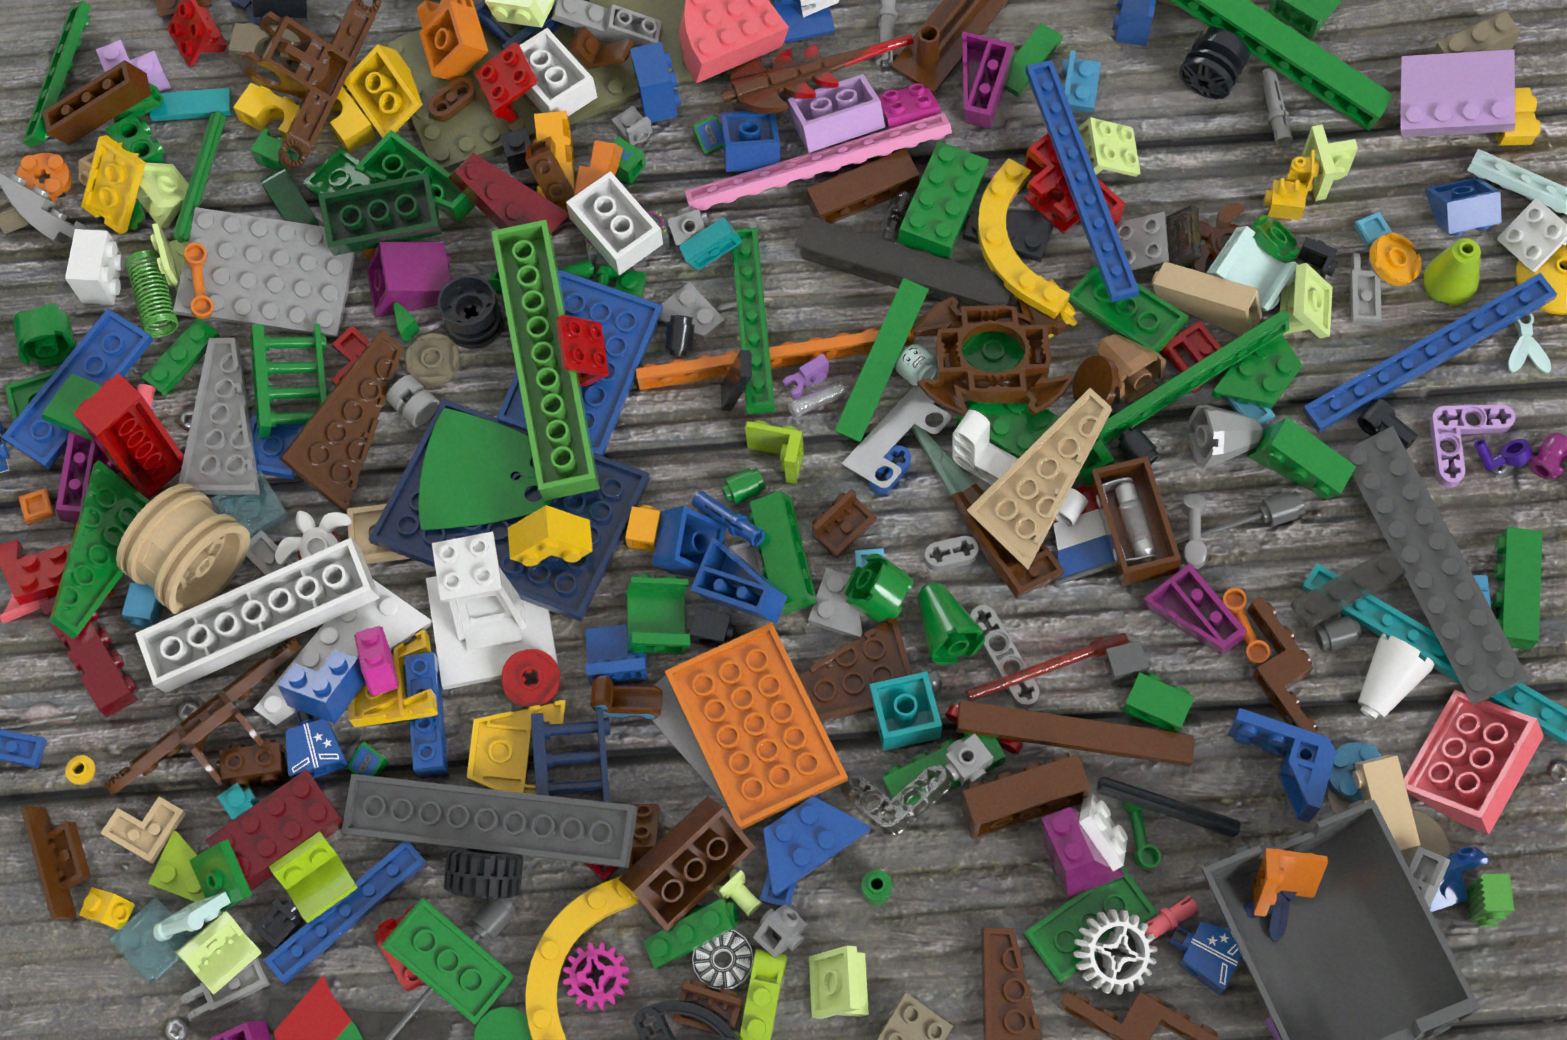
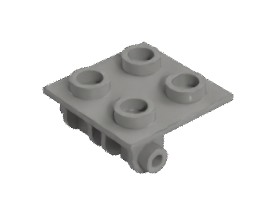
M1165 212L1119 222L1115 225L1132 271L1150 266L1154 268V271H1160L1164 261L1169 262Z

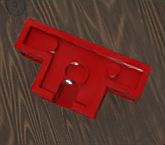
M1047 133L1028 148L1024 166L1032 170L1031 173L1035 177L1028 181L1027 188L1031 192L1024 199L1064 234L1080 221L1049 134ZM1097 178L1114 225H1116L1121 220L1126 203Z

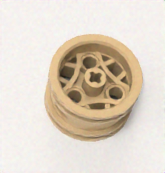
M188 483L178 484L158 494L130 523L117 549V566L135 583L150 586L154 590L155 598L173 614L177 615L214 599L229 584L241 567L249 550L250 532L231 515L215 513L211 500L205 494L200 493L195 486Z

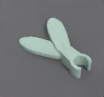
M1532 314L1526 319L1528 324L1522 323L1520 319L1515 321L1514 325L1518 330L1519 339L1508 360L1509 371L1514 373L1521 369L1528 355L1538 370L1543 373H1549L1551 370L1550 360L1537 341L1531 337L1533 335L1532 324L1534 316Z

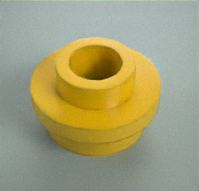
M84 755L72 758L65 769L67 779L75 785L89 783L96 773L94 761ZM84 765L83 772L76 774V768Z

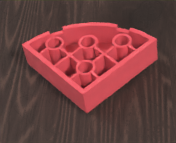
M685 0L680 17L678 35L686 68L695 83H699L781 48L789 27L769 0Z

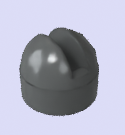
M938 670L928 674L933 694L942 688L943 682Z

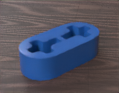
M898 445L893 446L884 456L885 459L892 463L893 456L896 458L903 456V464L901 462L896 464L902 471L887 488H880L868 480V487L873 493L879 495L888 493L908 471L911 465V454L907 448ZM888 466L880 467L876 471L875 477L881 478L887 472L888 474L885 479L887 481L893 476V470Z

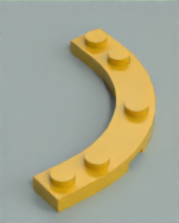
M1008 158L988 184L980 203L977 222L980 248L991 271L997 273L1004 281V286L1011 293L1028 305L1055 319L1069 301L1070 293L1044 280L1030 270L1018 257L1008 238L1006 229L1008 208L1014 197L1029 180L1032 170Z
M620 877L591 888L567 905L552 921L538 943L531 960L526 985V1013L533 1040H566L557 1008V988L560 973L573 945L582 934H585L604 918L638 905L637 901L618 880Z

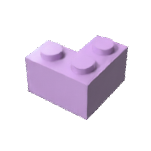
M121 40L96 49L105 72L126 60L146 72L149 84L155 85L160 93L171 89L168 78L155 51L131 60Z

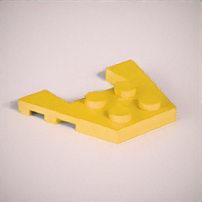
M425 629L416 633L417 639L404 646L401 643L393 649L394 654L392 658L399 685L397 689L372 696L365 682L348 706L349 721L354 728L438 715L436 695L432 689L406 698L403 667L405 665V656L431 653L430 637Z
M566 700L555 701L552 704L543 706L536 705L516 712L509 711L474 719L467 780L487 789L536 794L535 785L525 784L531 738V714L543 713L544 722L549 721L550 724H561L564 722Z

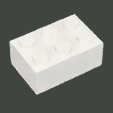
M548 28L520 45L538 78L537 84L525 92V94L542 113L567 111V115L570 116L598 98L593 77Z
M611 171L566 202L570 219L618 275L663 245L661 228Z

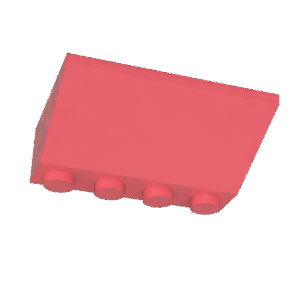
M1454 690L1404 777L1407 793L1461 825L1489 835L1544 737L1537 718L1486 700L1472 705L1466 693Z

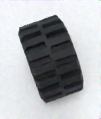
M461 847L450 849L447 851L444 889L455 895L472 898L506 899L520 895L524 857L512 853H496Z

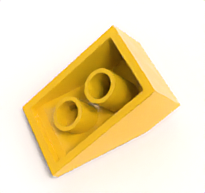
M379 44L356 66L344 82L382 138L390 130L396 133L423 105L411 71L397 50Z

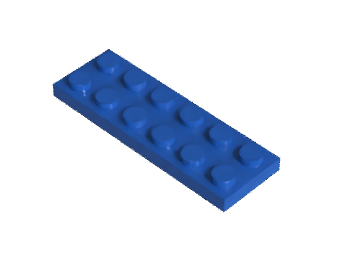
M107 309L1 438L35 462L49 469L65 450L69 431L42 420V412L71 373L101 386L106 380L113 378L118 373L124 377L154 339L150 334L110 309Z

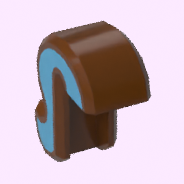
M599 676L592 683L590 706L595 712H597V709H603V715L608 717L628 718L639 716L644 720L656 719L661 715L663 691L654 685L613 684L608 676Z

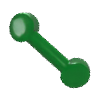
M1122 801L1123 809L1130 815L1137 849L1133 854V860L1138 867L1144 870H1152L1160 864L1162 856L1156 846L1147 842L1141 810L1144 808Z

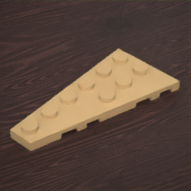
M1091 388L967 509L968 513L1027 570L1032 564L1112 411L1111 406Z

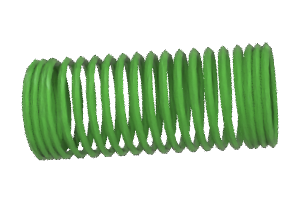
M141 250L131 254L126 259L125 265L142 330L155 338L170 335L178 328V319L173 311L174 305L165 274L159 271L157 259H142L130 266L133 261L143 257H160L159 253L155 251ZM150 260H151V261H156L155 263L149 262V263H144V264L138 265L137 267H133V266H135L136 264L141 263V262H144V261H150ZM167 320V321L162 322V323L152 324V323H155V322H158V321ZM173 321L171 324H169V325H167V326H164V327H160V328H151V327H148V326H160V325H164V324H167V323Z

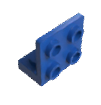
M772 0L774 8L789 27L784 43L835 32L829 7L803 18L801 7L805 6H801L800 0Z
M627 624L588 628L585 630L588 662L585 665L586 676L590 686H592L593 680L599 676H608L613 683L648 679L646 653H627Z

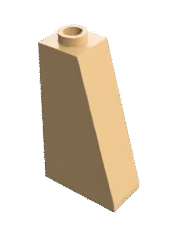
M1165 261L1160 271H1156L1153 276L1152 286L1158 297L1180 310L1237 336H1242L1261 324L1263 320L1257 288Z

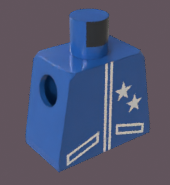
M300 710L296 712L299 726L286 730L289 777L293 779L306 769L316 778L347 768L349 762L329 721L324 719L316 720L315 716Z
M1201 922L1193 935L1177 926L1169 943L1185 951L1179 965L1216 994L1221 995L1241 957L1231 932Z

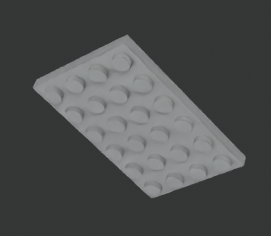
M195 207L188 244L200 243L207 251L206 263L202 269L206 296L213 301L214 310L213 314L206 319L250 326L252 324H263L264 328L309 335L313 333L314 324H320L321 334H325L329 338H339L356 252L334 256L328 248L323 226ZM184 260L173 311L177 315L194 317L191 313V302L195 298L192 272Z

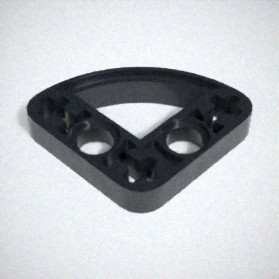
M669 1000L655 1003L638 1011L634 1020L635 1028L641 1040H650L648 1036L654 1034L651 1026L645 1027L643 1025V1021L646 1019L645 1013L656 1017L657 1021L653 1023L656 1033L661 1030L664 1035L655 1037L653 1040H675L664 1016L666 1014H681L697 1018L716 1030L723 1038L722 1040H743L733 1025L721 1014L705 1005L692 1001Z

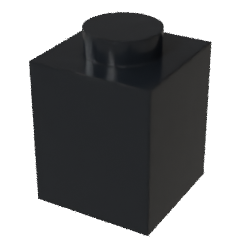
M527 128L500 134L510 173L529 169L526 162V147L531 145Z

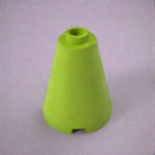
M1468 238L1459 239L1428 263L1424 271L1423 286L1426 293L1434 301L1448 303L1449 306H1458L1467 303L1474 297L1479 288L1481 250L1479 245Z

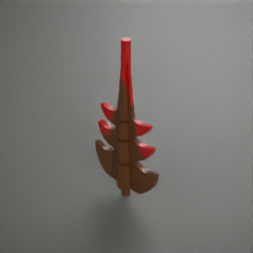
M911 34L878 44L822 57L819 54L817 44H812L804 52L803 62L801 63L793 60L791 49H787L775 58L772 70H768L761 65L762 58L760 56L734 68L730 78L732 89L721 92L724 103L736 99L737 103H741L745 109L758 114L782 112L788 110L789 107L788 103L779 97L781 92L784 91L796 99L815 98V90L807 85L809 81L813 80L821 87L837 88L839 83L832 76V72L871 57L914 44Z

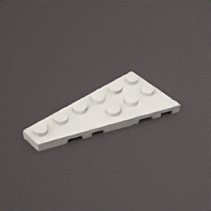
M373 579L380 598L325 622L255 706L254 710L279 729L294 719L296 712L299 711L287 706L277 686L293 663L318 671L334 649L359 659L354 634L376 626L383 627L389 648L393 650L401 643L405 644L410 641L411 637L419 631L433 625L432 620Z

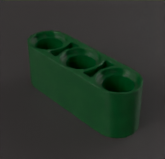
M284 167L260 180L261 185L283 221L320 226Z

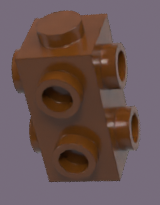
M271 739L263 740L269 747L268 749L259 745H230L229 749L220 750V760L216 761V770L228 786L238 783L242 788H247L250 783L261 782V784L265 785L275 784L279 782V779L287 778L285 748L280 742Z

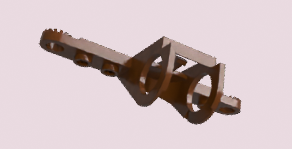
M351 0L330 44L288 16L280 18L270 11L262 17L259 23L260 30L265 31L272 39L262 58L249 51L241 58L239 66L242 72L257 84L303 99L278 150V158L285 167L295 169L306 162L311 148L314 146L372 26L378 9L382 4L381 0H373V5L370 7L366 6V4L364 5L362 0ZM270 25H278L275 32ZM287 28L295 33L300 41L294 42L283 38L282 35ZM278 43L282 44L279 49L280 52L285 53L299 63L295 73L271 59ZM251 65H260L273 71L281 81L269 80L253 70ZM289 147L294 148L298 152L299 157L297 161H291L289 156L287 157L288 153L286 152Z
M295 636L285 640V644L284 642L281 643L282 647L279 645L274 649L271 656L266 655L130 761L129 767L126 766L119 770V772H116V777L111 776L103 786L111 795L117 793L140 774L146 776L155 770L158 766L156 762L163 756L171 757L182 748L180 744L182 741L212 778L221 786L223 783L218 771L204 754L206 739L217 727L228 722H239L260 747L268 749L267 744L235 706L233 701L236 699L239 701L244 700L254 691L252 687L260 680L264 683L271 679L277 673L275 669L295 654L302 645Z

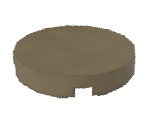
M428 333L416 338V341L406 349L404 358L409 375L414 376L423 386L429 387L444 385L452 380L459 371L461 363L457 345L449 337L439 333Z

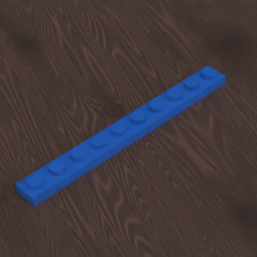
M1053 60L1027 65L1026 75L1110 302L1137 297L1139 294L1137 283Z
M1539 273L1305 405L1303 412L1317 432L1320 433L1371 404L1376 399H1380L1556 298L1557 293L1543 275Z

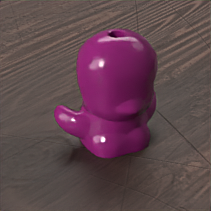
M1551 433L1537 449L1538 455L1529 460L1532 472L1548 480L1558 479L1564 473L1560 463L1567 458V436L1561 433Z

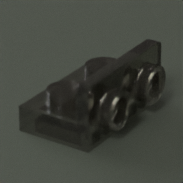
M1193 205L1166 216L1169 263L1191 269V262L1202 258L1199 208Z

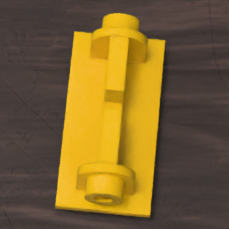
M1311 150L1309 157H1295L1291 162L1289 174H1287L1285 181L1290 182L1300 180V183H1307L1306 196L1308 191L1313 190L1314 177H1318L1319 161H1315L1314 150Z

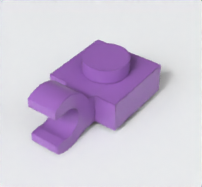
M821 354L801 366L796 374L784 378V388L791 384L797 386L795 390L791 391L792 399L802 395L804 386L807 388L812 384L817 385L826 379L829 374L828 360Z

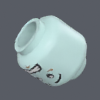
M912 344L902 348L895 368L897 373L911 385H918L917 382L924 378L931 380L934 378L937 372L936 358L920 344Z

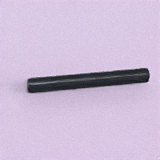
M1105 776L1101 777L1097 783L1096 791L1099 794L1231 837H1235L1240 831L1241 822L1237 819Z

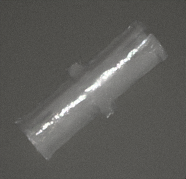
M836 381L819 390L814 388L809 391V394L789 401L787 404L791 415L795 419L812 410L820 411L824 409V405L845 398L846 393L840 381Z

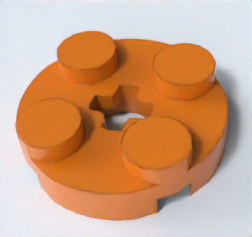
M39 153L23 157L21 166L16 173L17 176L27 181L25 186L32 190L34 186L50 193L48 198L54 202L58 201L57 197L63 192L66 194L72 184V173L60 155L52 153ZM47 174V176H50V178L45 179L44 183H40L39 178L42 175Z

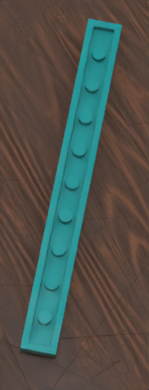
M1316 564L1303 584L1302 591L1341 614L1350 616L1352 620H1357L1360 625L1380 637L1382 634H1386L1388 639L1390 636H1394L1421 651L1419 654L1420 659L1425 662L1427 657L1430 658L1435 664L1434 669L1460 683L1433 630L1324 566ZM1519 683L1487 699L1494 704L1537 718L1544 734L1563 745L1567 742V709L1525 684Z

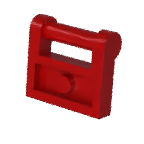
M1199 321L1173 337L1160 353L1164 357L1167 356L1181 374L1190 367L1176 350L1178 347L1182 346L1195 364L1222 347L1204 324ZM1229 367V368L1226 369L1225 371L1221 372L1220 374H1218L1217 376L1213 377L1212 379H1210L1209 381L1205 382L1204 384H1202L1201 386L1197 387L1196 389H1194V390L1191 391V392H1192V393H1195V392L1199 391L1201 388L1204 387V385H1206V384L1209 383L1210 381L1214 380L1215 378H1217V377L1220 376L1221 374L1225 373V372L1228 371L1231 367Z

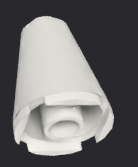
M1382 634L1358 703L1362 706L1360 711L1375 720L1377 716L1384 718L1432 671L1435 665L1433 661L1427 657L1424 662L1419 658L1421 651L1394 636H1390L1388 639L1386 634Z

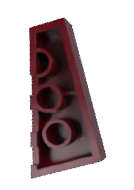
M472 153L448 177L499 229L546 220L552 233L569 216L566 210L475 153Z
M56 596L40 604L44 614H47L49 617L51 616ZM96 610L79 635L74 639L54 625L52 628L64 646L71 649L66 652L75 668L79 672L82 671L83 674L80 675L82 682L98 710L108 718L138 701L134 693L138 687L130 674H124L121 667L125 665V662L117 650L112 651L109 643L113 642L107 629L105 627L100 628L96 621L101 618Z

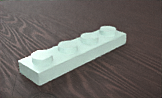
M1477 150L1467 171L1474 173L1481 179H1487L1499 184L1506 190L1517 192L1531 201L1537 197L1543 204L1551 207L1552 210L1567 214V187L1485 151Z

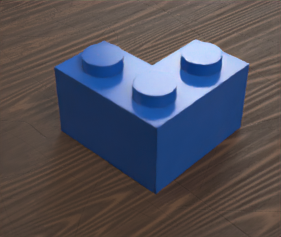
M661 42L631 48L632 65L639 88L644 116H647L651 123L678 117L676 106L681 105L678 90L673 89L678 87L675 71H669V68H672L669 51L664 52Z
M334 649L318 671L293 663L277 686L287 706L335 724L365 684V679L357 657Z

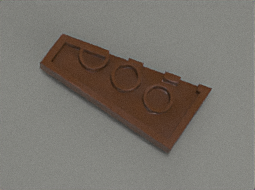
M982 928L984 1040H1042L1039 1029L1041 1027L1038 1016L1035 1015L1031 1000L1032 994L1030 986L1026 982L1023 971L1024 964L1014 928Z

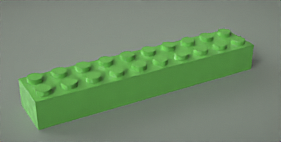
M541 220L491 231L538 490L544 501L598 490L600 486L578 372L566 370L562 363L556 320L557 317L567 314L552 236L547 221Z

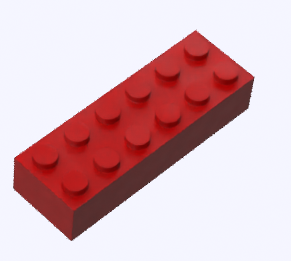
M119 373L113 378L106 380L100 390L91 398L84 400L73 413L122 478L148 500L181 471L184 459L183 454L144 397Z

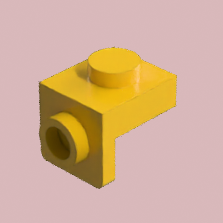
M91 887L88 896L83 902L79 916L107 925L115 930L123 931L135 905L114 893Z

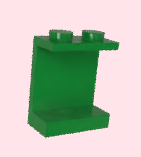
M638 574L630 578L626 586L627 653L686 654L690 646V634H685L684 593L689 585V579H680L679 576L675 575L652 578L648 574Z

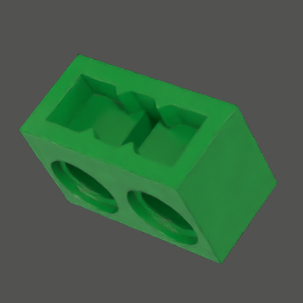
M134 113L105 128L110 138L117 143L124 142L123 149L126 151L140 153L139 158L144 162L165 164L161 156L165 151L157 139L153 141L150 139L149 135L153 134L145 120L139 122Z

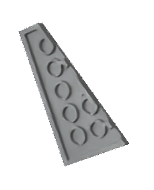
M209 338L178 483L191 484L200 493L205 495H260L240 346L235 338Z

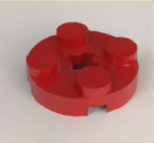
M526 649L518 651L510 656L503 666V689L507 697L517 705L532 707L547 704L559 690L561 673L558 665L548 653L542 650ZM534 670L537 671L536 678L539 680L536 685L531 683L529 686H526L524 684L526 682V678L523 676L526 671L528 673H532Z

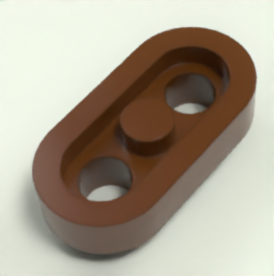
M458 77L452 80L429 99L427 106L430 116L439 122L450 120L474 101L476 97L474 83L466 77ZM463 92L467 93L464 96H459Z

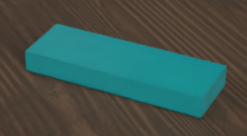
M230 88L161 93L164 103L150 111L152 121L210 117L211 113H216L217 111L221 112L224 116H231L232 92Z

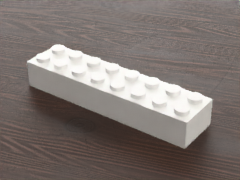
M349 538L135 634L153 685L167 693L375 601L380 596L360 546L352 538Z

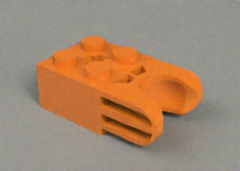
M424 0L417 7V13L422 26V30L419 33L432 76L450 81L463 77L489 52L473 0H441L440 4Z

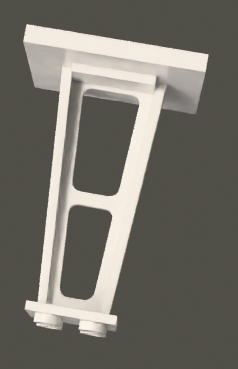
M493 532L432 543L437 576L426 578L443 690L502 679V669L505 662L510 656L521 650H542L548 653L558 665L549 610L520 599L519 594L499 567Z

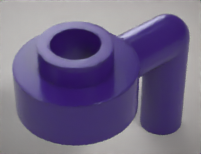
M1484 439L1477 440L1474 443L1486 470H1493L1504 464L1515 467L1523 466L1533 455L1529 442L1525 439H1516L1508 442L1502 447L1501 453L1492 457Z

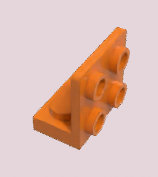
M1266 848L1253 882V914L1266 917L1270 905H1275L1277 893L1281 891L1297 892L1295 896L1314 898L1328 864L1327 856Z

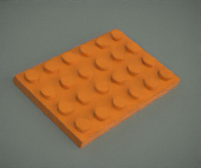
M772 622L665 671L667 679L728 809L741 830L848 781V776Z

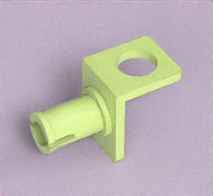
M733 869L729 873L730 880L723 886L716 885L712 891L722 900L731 897L749 917L761 906L762 902L743 885L746 880L742 870L737 872Z

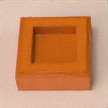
M47 488L19 496L24 522L27 525L55 517L50 493Z

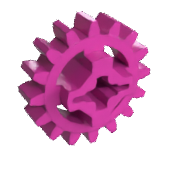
M602 942L598 949H595L592 943H588V951L586 952L578 947L577 953L579 956L577 958L568 957L569 962L572 964L571 968H563V972L570 976V978L563 980V984L566 987L572 986L567 992L570 998L578 996L575 1003L579 1007L584 1002H587V1009L589 1011L593 1010L595 1004H598L601 1011H604L605 1003L608 1001L615 1006L616 1001L614 997L616 995L624 997L625 993L621 987L629 986L630 984L629 980L623 977V975L630 973L629 967H621L626 961L624 956L621 955L616 958L617 949L612 947L607 952L606 945ZM599 957L608 959L614 966L603 965L600 963ZM587 960V965L583 971L578 972L579 967ZM594 965L602 975L599 977V989L592 980L595 971ZM616 981L612 989L606 993L605 990L610 982ZM578 987H588L593 991L594 996L584 994Z

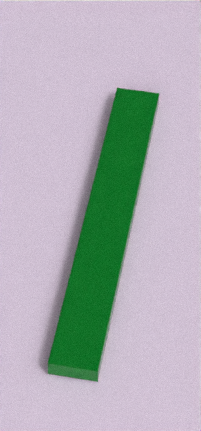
M757 227L734 229L743 241L732 249L741 350L750 351L752 356V377L744 389L747 414L775 412Z
M1283 309L1108 418L1096 442L1101 439L1104 445L1108 444L1128 428L1132 429L1286 333L1289 331V315Z

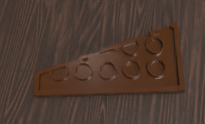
M383 330L378 331L279 458V460L343 513H347V509L350 507V499L353 490L357 487L362 464L366 460L379 422L378 417L386 401V393L390 381L394 378L403 351V347Z
M888 618L880 626L865 632L864 636L851 644H846L799 675L821 723L874 710L869 684L913 675L897 619Z

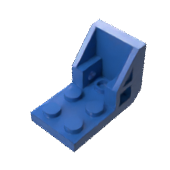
M1239 708L1230 724L1227 736L1233 737L1235 742L1242 745L1254 744L1263 747L1262 750L1269 754H1284L1278 777L1297 819L1310 823L1321 808L1337 753L1329 738Z

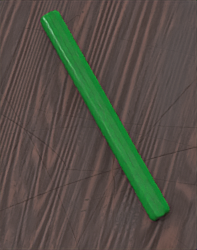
M219 111L210 115L173 232V238L178 240L179 243L189 241L195 207L199 208L224 129L226 116L222 115Z

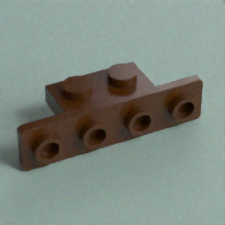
M26 806L21 809L50 917L53 920H72L77 915L70 889L91 877L76 822L67 821L59 827L52 829L46 808Z

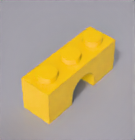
M250 83L233 108L239 121L261 132L269 122L277 119L284 120L278 128L281 137L284 139L300 106L289 97L284 96L282 98L266 87H259Z
M344 83L331 111H341V114L330 121L336 138L345 150L351 154L375 139L376 136L372 128L374 125L367 115L363 114L359 109L360 105L354 96L347 93V86Z

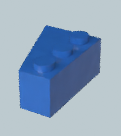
M712 537L690 589L708 601L773 623H777L787 596L730 547Z

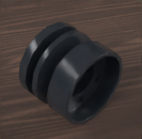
M1218 27L1204 28L1198 34L1191 51L1186 55L1185 60L1180 66V78L1196 94L1215 100L1224 99L1231 93L1233 86L1237 82L1238 75L1242 73L1249 60V48L1241 38L1226 29Z
M465 275L449 281L441 289L438 296V310L451 340L460 347L468 349L483 348L493 343L500 335L504 325L503 314L491 284L482 277Z

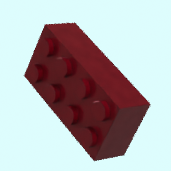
M306 769L212 834L205 841L211 848L217 843L228 839L250 891L274 876L269 868L271 864L319 831L325 838H328L342 828L343 819L314 777Z

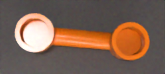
M190 243L184 249V260L192 272L195 298L191 302V313L196 318L206 319L213 314L214 310L213 301L206 296L202 269L206 263L207 251L200 243Z
M1239 588L1228 589L1224 593L1223 603L1247 631L1246 638L1244 639L1247 644L1246 659L1253 665H1262L1269 660L1270 648L1267 643L1257 640L1244 611L1247 603L1246 594Z

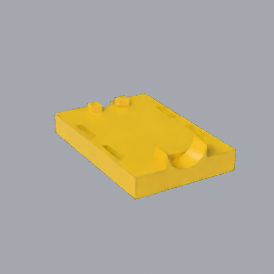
M105 135L98 138L81 207L96 218L102 216L105 218L104 224L118 234H122L128 231L146 162L139 158L140 153H132L123 149L124 142L117 143Z

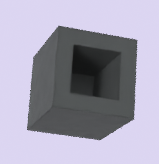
M1140 640L1108 648L1103 657L1112 685L1137 679L1139 672L1145 675L1148 672L1149 666H1151L1149 651L1147 648L1143 649Z

